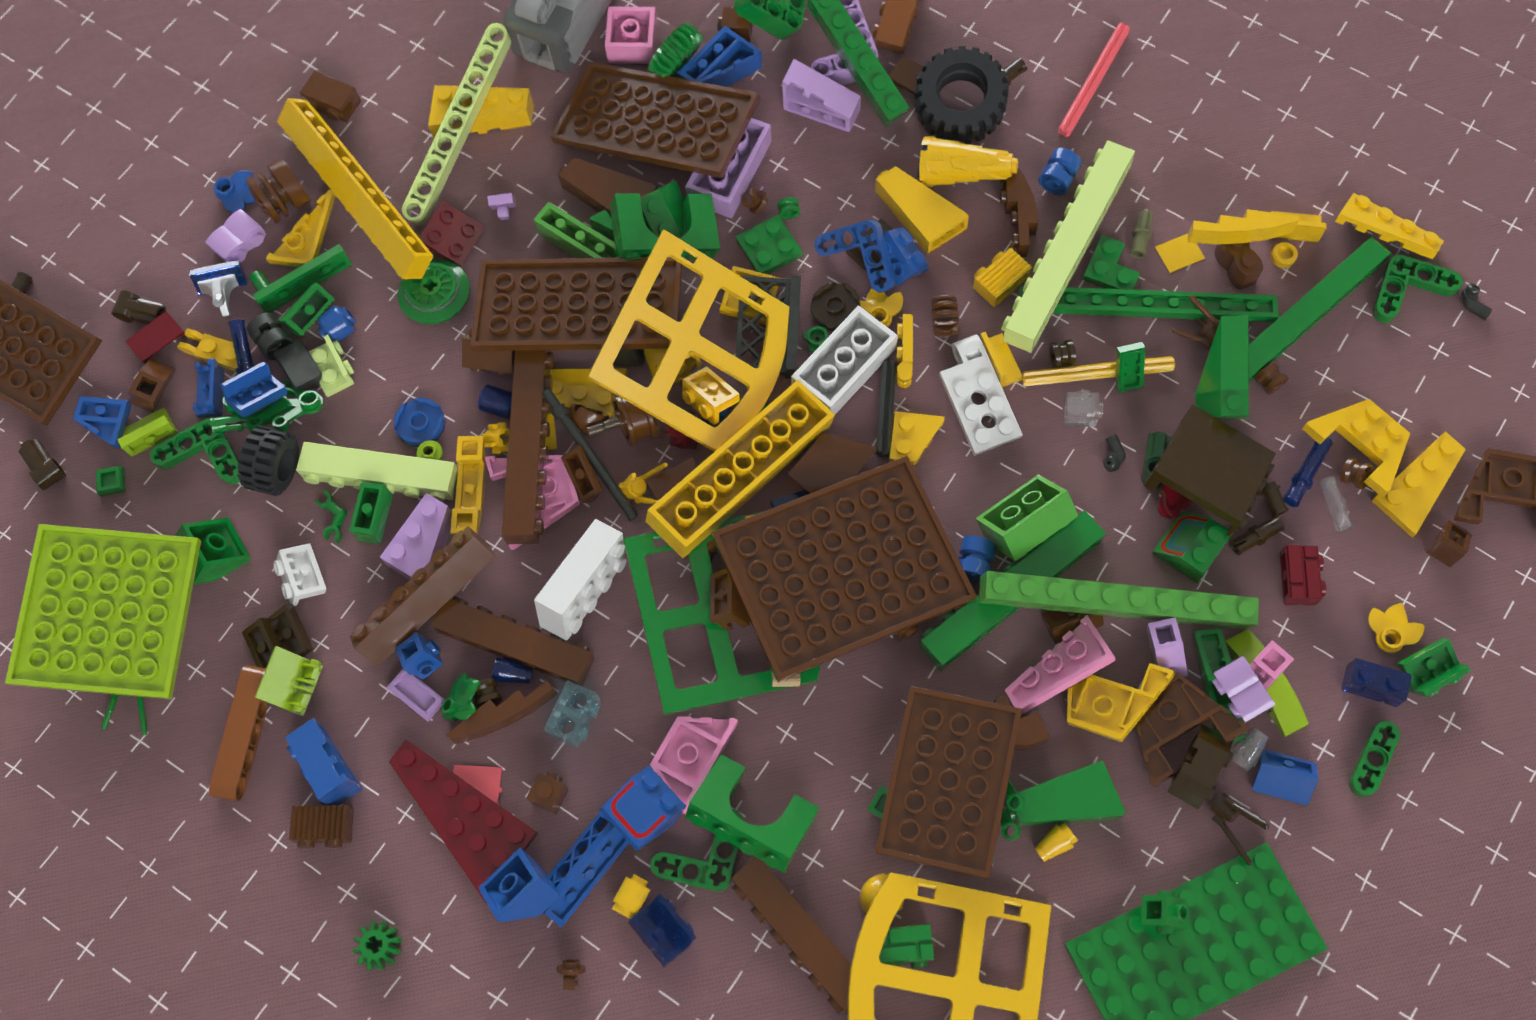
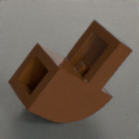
M1006 695L998 697L994 701L997 704L1011 706ZM1038 711L1020 719L1014 750H1029L1046 743L1050 738Z

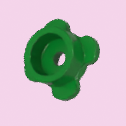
M816 326L804 332L803 338L808 342V350L811 353H814L828 338L826 327Z

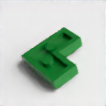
M1102 235L1086 269L1083 280L1105 289L1133 290L1140 272L1117 264L1126 243Z

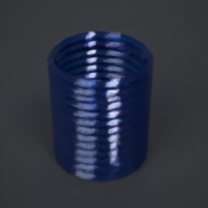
M489 384L485 385L478 399L479 410L510 420L512 392Z

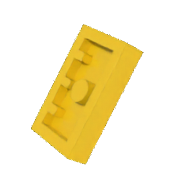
M707 366L682 379V398L685 403L691 405L704 419H707L713 425L719 423V412L740 401V394Z

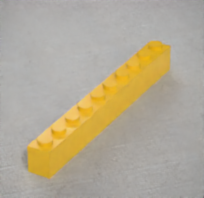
M287 98L277 120L285 134L290 137L297 149L302 152L309 164L314 167L321 179L325 181L333 191V194L356 220L359 227L364 230L371 242L376 245L384 258L395 269L397 275L402 279H422L434 255L309 101Z

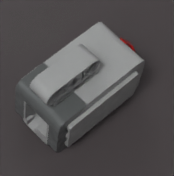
M512 0L503 19V25L511 38L510 47L512 53L523 57L525 61L552 71L559 70L569 74L612 0Z

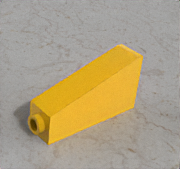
M895 166L889 171L885 170L876 178L875 192L927 254L967 229L969 216L966 212Z

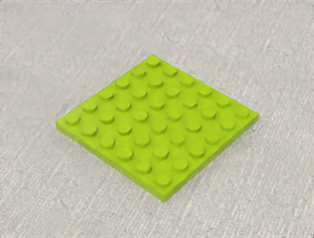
M38 524L5 684L172 700L201 540L195 537Z

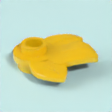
M872 288L866 297V301L860 300V307L876 319L879 317L884 318L880 322L888 328L892 323V317L902 310L903 296L901 292H896L887 297L884 292H877Z
M1402 603L1389 607L1385 613L1377 608H1372L1368 616L1369 627L1376 634V644L1386 653H1396L1404 645H1414L1424 633L1425 626L1423 624L1408 623L1407 614ZM1385 637H1390L1393 640V644L1387 643Z

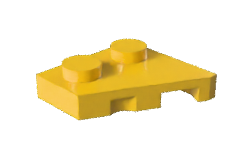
M895 411L889 462L908 456L911 464L916 465L923 451L932 442L934 435L943 426L945 417Z

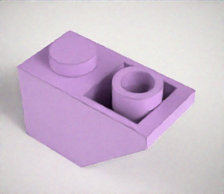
M1176 618L1148 623L1146 633L1155 665L1173 670L1174 673L1178 672L1183 677H1188L1183 642Z

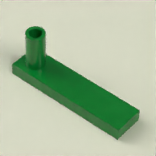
M338 244L271 284L262 271H254L249 279L257 292L252 295L265 313H271L302 295L312 284H321L350 267L352 263L341 245Z

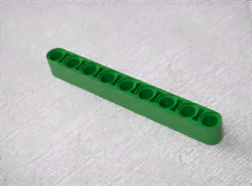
M1372 236L1249 344V383L1261 370L1275 361L1381 267L1392 253Z

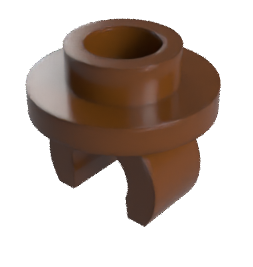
M750 188L749 197L741 196V204L749 208L753 214L762 212L768 203L767 193L763 190L758 191Z
M566 959L562 961L561 965L556 967V972L564 975L563 990H575V986H578V975L585 973L586 968L585 965L580 964V960Z

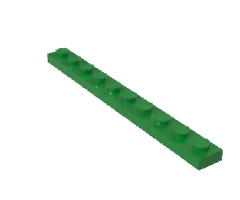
M1020 285L1019 297H1022L1024 294V285ZM1066 287L1052 313L1209 320L1189 299V296L1193 295L1217 320H1220L1221 316L1248 315L1249 321L1275 322L1279 317L1277 295Z

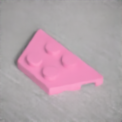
M677 716L650 766L687 806L682 814L686 815L690 800L721 755L738 724L737 719Z

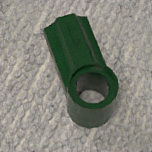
M1157 431L1148 434L1144 466L1141 473L1143 484L1146 483L1151 474L1149 470L1154 469L1171 439L1164 432Z

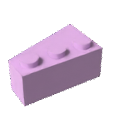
M793 59L782 81L784 110L850 133L860 112L861 96Z
M426 493L380 556L382 561L390 569L411 580L415 571L419 568H424L431 561L433 555L438 550L443 549V546L445 547L451 529L452 512L449 507Z

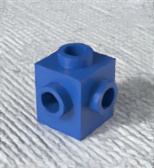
M417 632L395 648L403 669L409 675L414 674L422 680L443 665L439 654L441 652L439 645L432 639L427 640Z

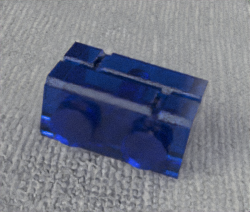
M1355 658L1346 666L1341 690L1377 702L1384 701L1387 705L1398 707L1408 698L1412 675Z

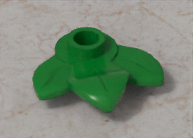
M467 673L461 674L453 683L449 697L442 703V718L447 721H464L476 711V707L471 700L481 681L473 678L468 679Z

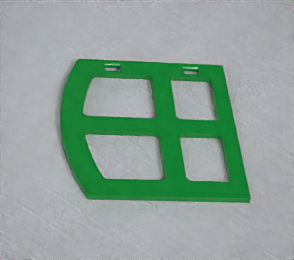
M762 512L728 518L716 530L744 520L745 516L757 515ZM656 532L623 539L664 715L792 688L772 687L771 670L745 676L740 675L737 670L728 630L716 623L710 622V574H713L707 543L713 540L712 533L688 554L699 602L695 605L666 611H659L656 608L645 557L674 549L670 545L655 548L652 540L662 539ZM702 624L706 629L717 681L685 689H677L674 685L663 633L673 629ZM820 665L800 673V686L818 681Z

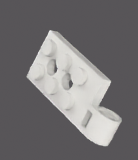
M975 334L952 343L953 355L958 365L941 371L939 377L973 455L975 456L1021 438L1023 436L980 337ZM974 393L982 394L985 398V403L982 405L974 404L971 400V395ZM984 416H990L994 419L995 426L993 428H986L982 425L981 419Z

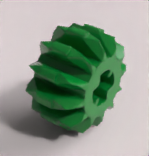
M371 921L370 930L362 926L360 932L363 934V937L353 938L354 942L360 943L359 947L352 950L353 954H361L357 963L360 965L366 963V969L371 971L375 967L380 971L385 970L386 962L394 965L396 962L392 957L393 953L397 955L402 953V950L395 948L396 945L403 942L401 937H395L398 929L396 927L389 928V922L382 921L380 925L376 921ZM376 940L382 941V948L378 947L380 951L373 950V945L378 944Z

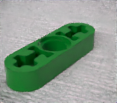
M1382 721L1371 729L1349 779V788L1356 796L1368 797L1378 790L1400 739L1399 728L1394 723ZM1387 729V735L1391 738L1385 740L1382 746H1378L1377 744L1381 742L1383 734L1379 731ZM1369 752H1376L1381 756L1382 763L1380 766L1376 767L1368 762L1367 755ZM1367 772L1373 773L1368 776L1366 784L1370 787L1362 790L1361 783L1358 780L1364 778Z

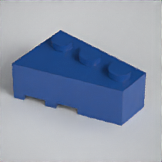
M724 26L678 72V77L728 87L762 69L761 50Z
M312 718L285 737L289 744L287 747L289 754L295 761H298L302 768L300 769L302 775L310 783L315 796L322 805H341L362 790L361 785L319 721Z

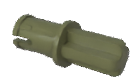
M1148 209L1139 212L1136 229L1132 232L1134 239L1130 255L1137 259L1146 257L1148 241L1152 238L1151 227L1154 214Z

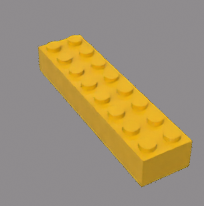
M797 380L647 511L646 523L684 558L807 449L822 432L825 433L830 428L835 414Z

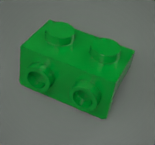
M1441 638L1397 663L1409 691L1424 697L1436 695L1442 687L1459 682L1465 674L1471 672L1468 665L1459 662L1450 639Z

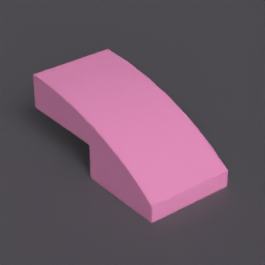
M1272 640L1253 660L1250 666L1267 690L1294 661V658Z

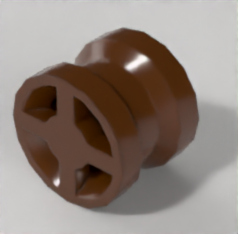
M1274 362L1261 370L1254 379L1257 383H1262L1264 391L1267 395H1270L1281 388L1289 378L1286 374L1279 372V366Z
M1351 457L1344 463L1341 469L1340 481L1346 484L1353 483L1356 488L1364 489L1367 486L1364 481L1373 473L1374 468L1371 464H1361L1357 459Z

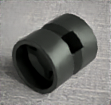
M273 313L260 314L247 325V334L267 360H276L273 356L275 351L294 343Z

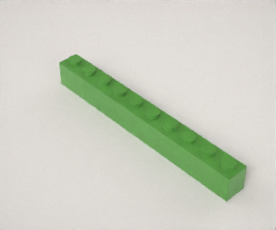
M986 571L980 576L979 603L1154 621L1175 617L1177 623L1236 629H1249L1258 625L1259 598L995 571Z

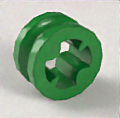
M787 197L777 203L778 210H780L779 216L782 219H793L801 213L797 198Z

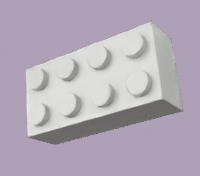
M858 305L791 376V382L793 384L799 380L829 410L836 414L896 350L898 335Z
M597 519L593 521L534 599L540 627L566 641L572 633L578 632L582 625V619L587 613H591L594 610L599 596L602 592L608 591L612 578L617 572L620 573L626 565L627 559L625 558L622 532Z

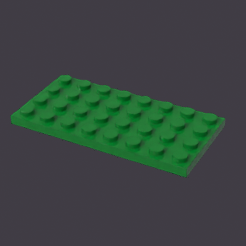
M1267 842L1246 852L1252 861V865H1247L1244 859L1238 856L1170 890L1175 892V897L1187 900L1189 911L1187 930H1175V935L1157 934L1156 928L1141 925L1142 905L1064 944L1103 1020H1190L1328 949Z

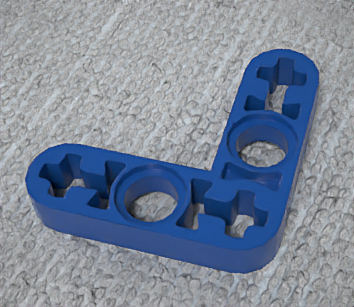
M862 221L823 233L815 239V250L821 256H829L860 247L871 287L877 292H885L894 287L896 282L883 230L878 221ZM872 228L873 233L867 235L866 230ZM846 231L850 232L853 236V241L850 245L846 244L843 240V235ZM826 241H836L835 245L824 248L823 243ZM877 241V244L875 245H868V243ZM873 249H877L881 254L879 263L874 262L871 258ZM877 267H884V269L878 271L875 270V268ZM886 277L887 282L880 284L879 279Z

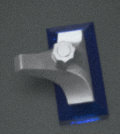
M239 259L192 269L189 274L198 295H210L213 298V305L220 308L223 317L231 316V291L235 287L247 285L248 281Z

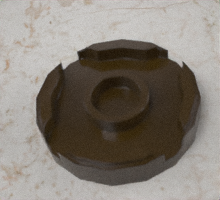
M831 282L821 286L814 293L810 311L819 326H824L826 329L833 331L858 305L860 306V299L855 289L850 285Z

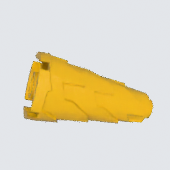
M925 136L922 141V145H927V151L921 150L919 175L920 181H923L922 184L926 187L962 182H979V180H1005L1008 177H1012V173H1017L1018 158H1014V154L1005 150L982 148V146L962 144L958 141L938 139L933 136Z

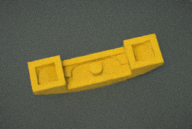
M458 436L456 453L458 473L455 509H452L451 535L463 531L467 526L478 534L485 487V439L483 436Z

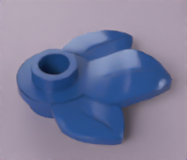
M237 171L230 178L222 177L215 182L214 193L218 199L223 201L224 208L229 212L235 213L240 209L244 211L245 204L256 202L251 196L249 186L245 181L248 177L253 178V172Z

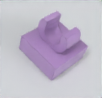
M507 193L487 196L488 205L492 210H497L498 218L500 220H509V208L517 207L514 195Z

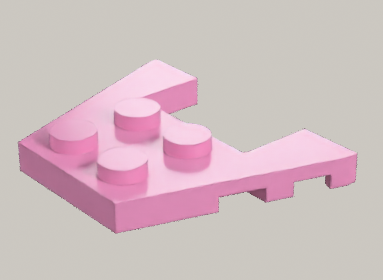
M548 455V461H544L547 484L542 486V494L545 495V509L541 510L540 519H543L544 529L580 505L577 491L562 462L561 457L563 455ZM485 457L491 480L496 481L505 478L507 458ZM509 544L511 550H514L522 544Z

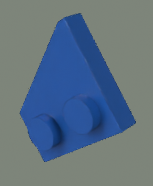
M80 396L73 420L114 448L119 449L120 444L117 439L123 437L132 404L128 400Z

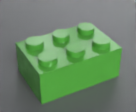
M1038 474L975 519L984 538L994 542L997 550L1016 561L1025 556L1027 552L1038 544L1046 541L1052 534L1067 526L1078 517V513L1067 490Z

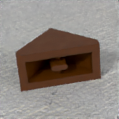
M1448 520L1426 553L1451 567L1468 552L1472 534Z

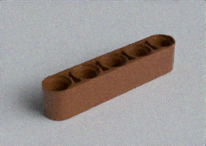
M245 665L241 670L209 785L211 797L240 801L244 796L269 705L268 702L255 698L266 668Z

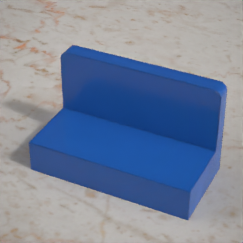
M1260 748L1257 756L1258 771L1252 784V790L1308 805L1319 779L1317 764Z

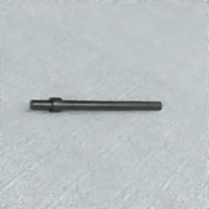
M550 388L543 391L541 394L552 408L551 413L557 421H561L575 443L582 446L590 465L631 522L639 516L568 415L570 411L565 404L559 402Z

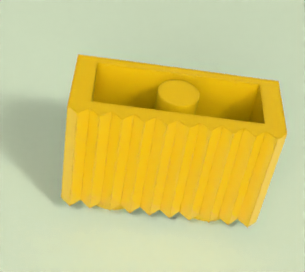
M1009 248L1005 253L1000 251L992 259L990 266L987 268L983 266L975 273L973 289L993 307H996L997 304L1030 277L1032 267L1013 248Z

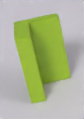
M161 408L125 427L123 437L117 440L121 448L133 457L177 434L178 431L168 411L165 408Z

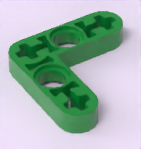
M1395 255L1385 267L1373 307V316L1382 323L1394 320L1400 311L1407 284L1449 297L1456 294L1463 284L1462 277L1457 272L1405 255ZM1396 264L1401 265L1402 271L1397 270ZM1418 271L1427 272L1430 280L1420 279ZM1446 280L1451 281L1450 285L1452 287L1447 286ZM1386 285H1396L1399 289V293H1390L1387 290ZM1387 301H1390L1391 303L1388 307L1389 313L1386 314L1384 313L1383 307L1387 303Z
M210 419L202 420L163 441L150 452V460L158 468L169 469L205 450L218 476L225 483L234 485L240 482L238 477L239 459L224 432H217L210 436L207 435V429L212 428ZM196 434L199 435L201 441L197 439V437L195 436ZM185 439H192V446L189 449L182 450L181 443ZM220 446H225L226 453L221 457H215L214 451ZM172 447H174L178 451V454L174 453L175 451L172 449ZM165 452V453H166V455H165L166 459H165L164 461H162V460H161V458H162L161 454ZM228 463L234 469L232 476L228 475L229 471L224 464Z
M732 809L736 816L744 821L739 811ZM715 835L708 862L660 852L652 857L650 868L652 873L659 879L709 891L722 892L731 883L739 847L728 841L720 840ZM721 843H729L733 847L730 857L721 858L717 855V848ZM663 858H667L669 865L676 866V861H681L678 867V877H672L675 871L665 869L664 873H660L656 863H660L663 861ZM714 860L721 864H730L729 869L723 866L722 876L726 878V881L720 882L719 886H714V881L710 879L711 875L717 874L719 868L718 865H713ZM694 864L698 867L699 874L695 879L687 880L684 878L683 869L686 865Z

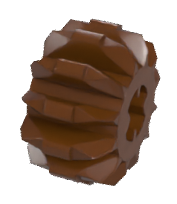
M947 294L933 296L931 307L934 334L936 337L943 336V338L957 335L959 332L957 298L954 295Z

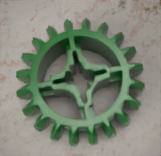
M683 23L676 30H673L653 55L648 65L649 72L663 78L666 76H678V72L693 58L701 46L703 37L698 32L699 30L689 23Z

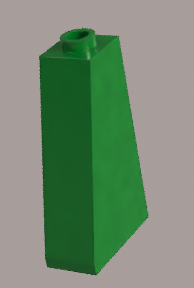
M1103 760L1017 792L1026 800V807L1021 812L1011 811L1007 804L1004 805V809L1011 820H1014L1015 824L1019 827L1062 824L1063 822L1079 823L1117 820L1126 814ZM1019 798L1013 800V807L1017 808L1020 804Z

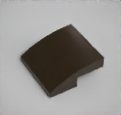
M293 604L283 605L268 618H259L242 631L257 667L267 668L275 646L302 657L313 650Z

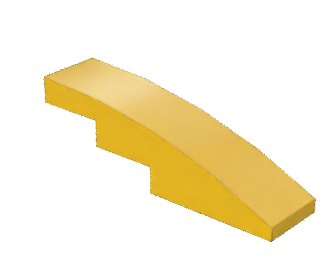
M1247 209L1243 218L1220 215L1217 223L1193 221L1188 233V242L1241 244L1268 240L1291 234L1299 221V216Z

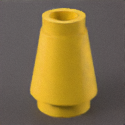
M1063 822L1059 826L1056 824L1034 849L1042 860L1046 862L1048 859H1052L1074 848L1073 844L1078 840Z

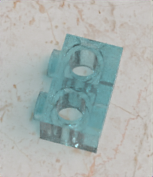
M567 680L543 731L549 737L578 748L580 742L584 743L589 734L590 728L588 724L591 718H595L601 708L600 697L596 692ZM583 697L587 699V703L583 708H574V703L578 698ZM566 723H575V729L571 733H562L563 726Z

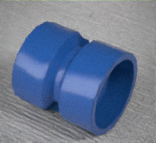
M1062 147L1053 150L1047 165L1039 176V184L1043 189L1052 194H1066L1073 182V178L1077 175L1082 165L1081 158L1072 150Z
M973 535L963 538L959 551L962 557H958L969 582L980 584V576L986 571L991 570V566L988 563L994 559L997 548L994 542Z

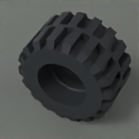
M264 426L254 428L247 436L239 456L238 477L241 486L248 490L273 496L283 494L291 483L298 464L299 448L296 436L289 432Z

